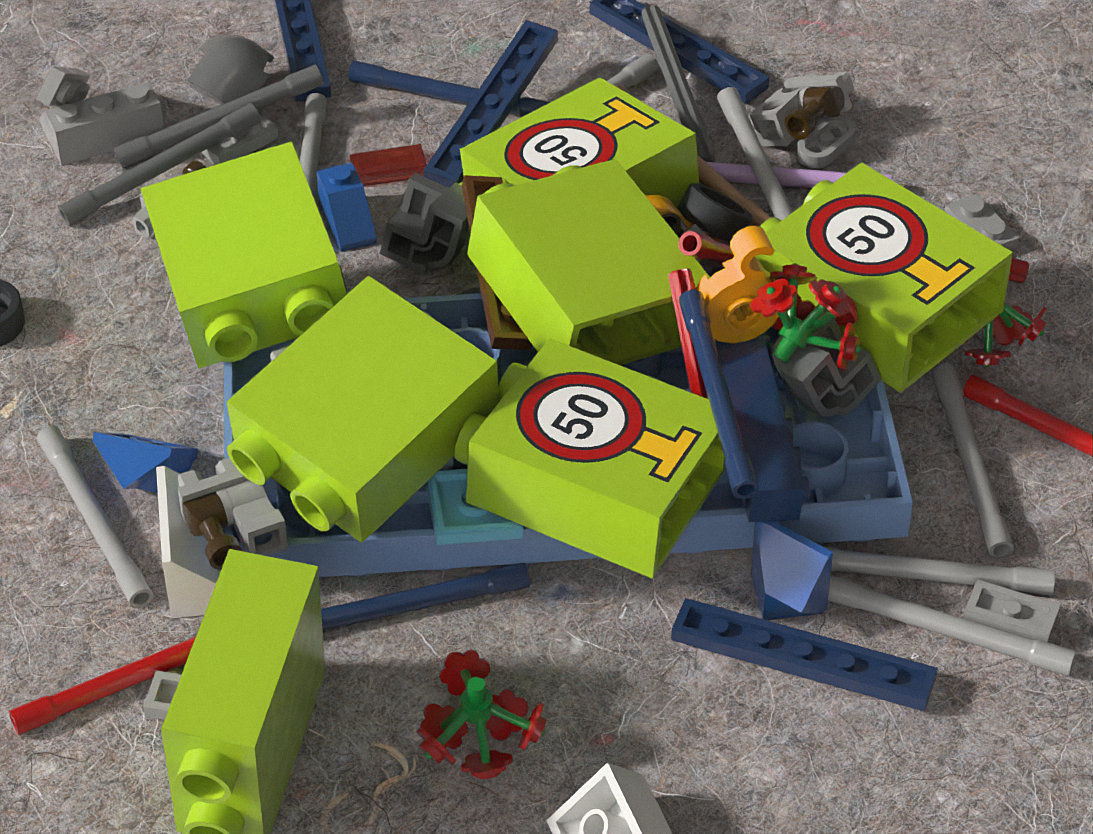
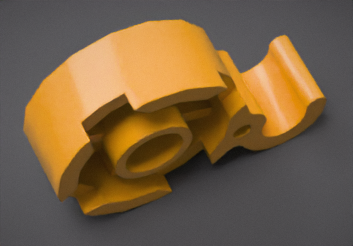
M749 226L739 230L730 242V249L734 257L723 262L725 269L716 272L709 279L705 274L696 287V290L703 293L711 320L710 328L712 335L717 341L732 344L749 341L763 334L775 323L779 316L776 312L771 317H764L762 312L755 313L750 307L752 300L758 297L757 291L759 288L774 282L773 278H770V273L763 268L756 258L760 254L770 256L774 253V248L764 229L759 226Z

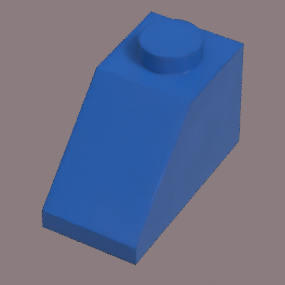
M353 163L337 165L317 171L319 204L340 251L377 243L364 186Z

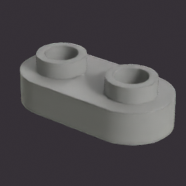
M844 116L826 117L815 126V130L806 139L798 141V161L810 169H820L830 165L853 145L856 132L854 122Z

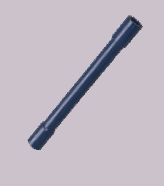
M355 60L352 61L348 72L349 81L375 87H388L463 104H469L479 89L389 70L383 66ZM520 97L510 114L523 117L550 102L530 97Z
M688 290L680 295L679 304L686 329L691 335L725 455V467L732 492L737 498H750L758 492L759 485L739 428L710 328L711 320L705 299L701 291Z
M525 563L491 569L478 575L322 608V630L486 594L496 595L530 587L528 570Z

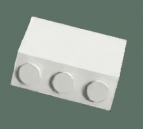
M166 466L156 467L162 565L171 619L204 615L221 570L212 568L206 557L205 548L208 542L204 535L194 536L191 534L188 525L185 524L181 516L178 495L179 473Z
M610 763L603 766L546 820L552 834H672L644 775Z

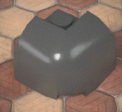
M220 34L207 39L198 48L205 54L187 81L191 83L190 87L195 91L223 105L261 89L269 76L263 70L267 61L271 63L274 56L248 38L238 35Z
M417 173L411 176L408 180L401 211L387 222L379 254L411 269L425 273L430 269L442 268L459 255L470 231L462 186L455 182L448 188Z
M824 311L818 318L826 314L827 311ZM835 318L813 334L814 336L841 341L843 337ZM780 335L778 340L775 342L773 352L779 345L783 336ZM807 343L804 349L797 346L787 363L772 354L775 366L789 394L805 409L822 417L836 414L846 416L882 380L870 352L861 349L858 353L856 361L849 360L846 370L837 367L840 352L837 349Z

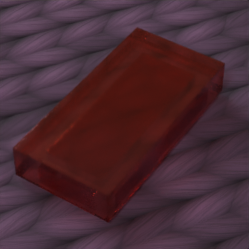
M421 144L349 154L350 163H353L363 186L409 180L415 173L424 176L423 170L427 165Z

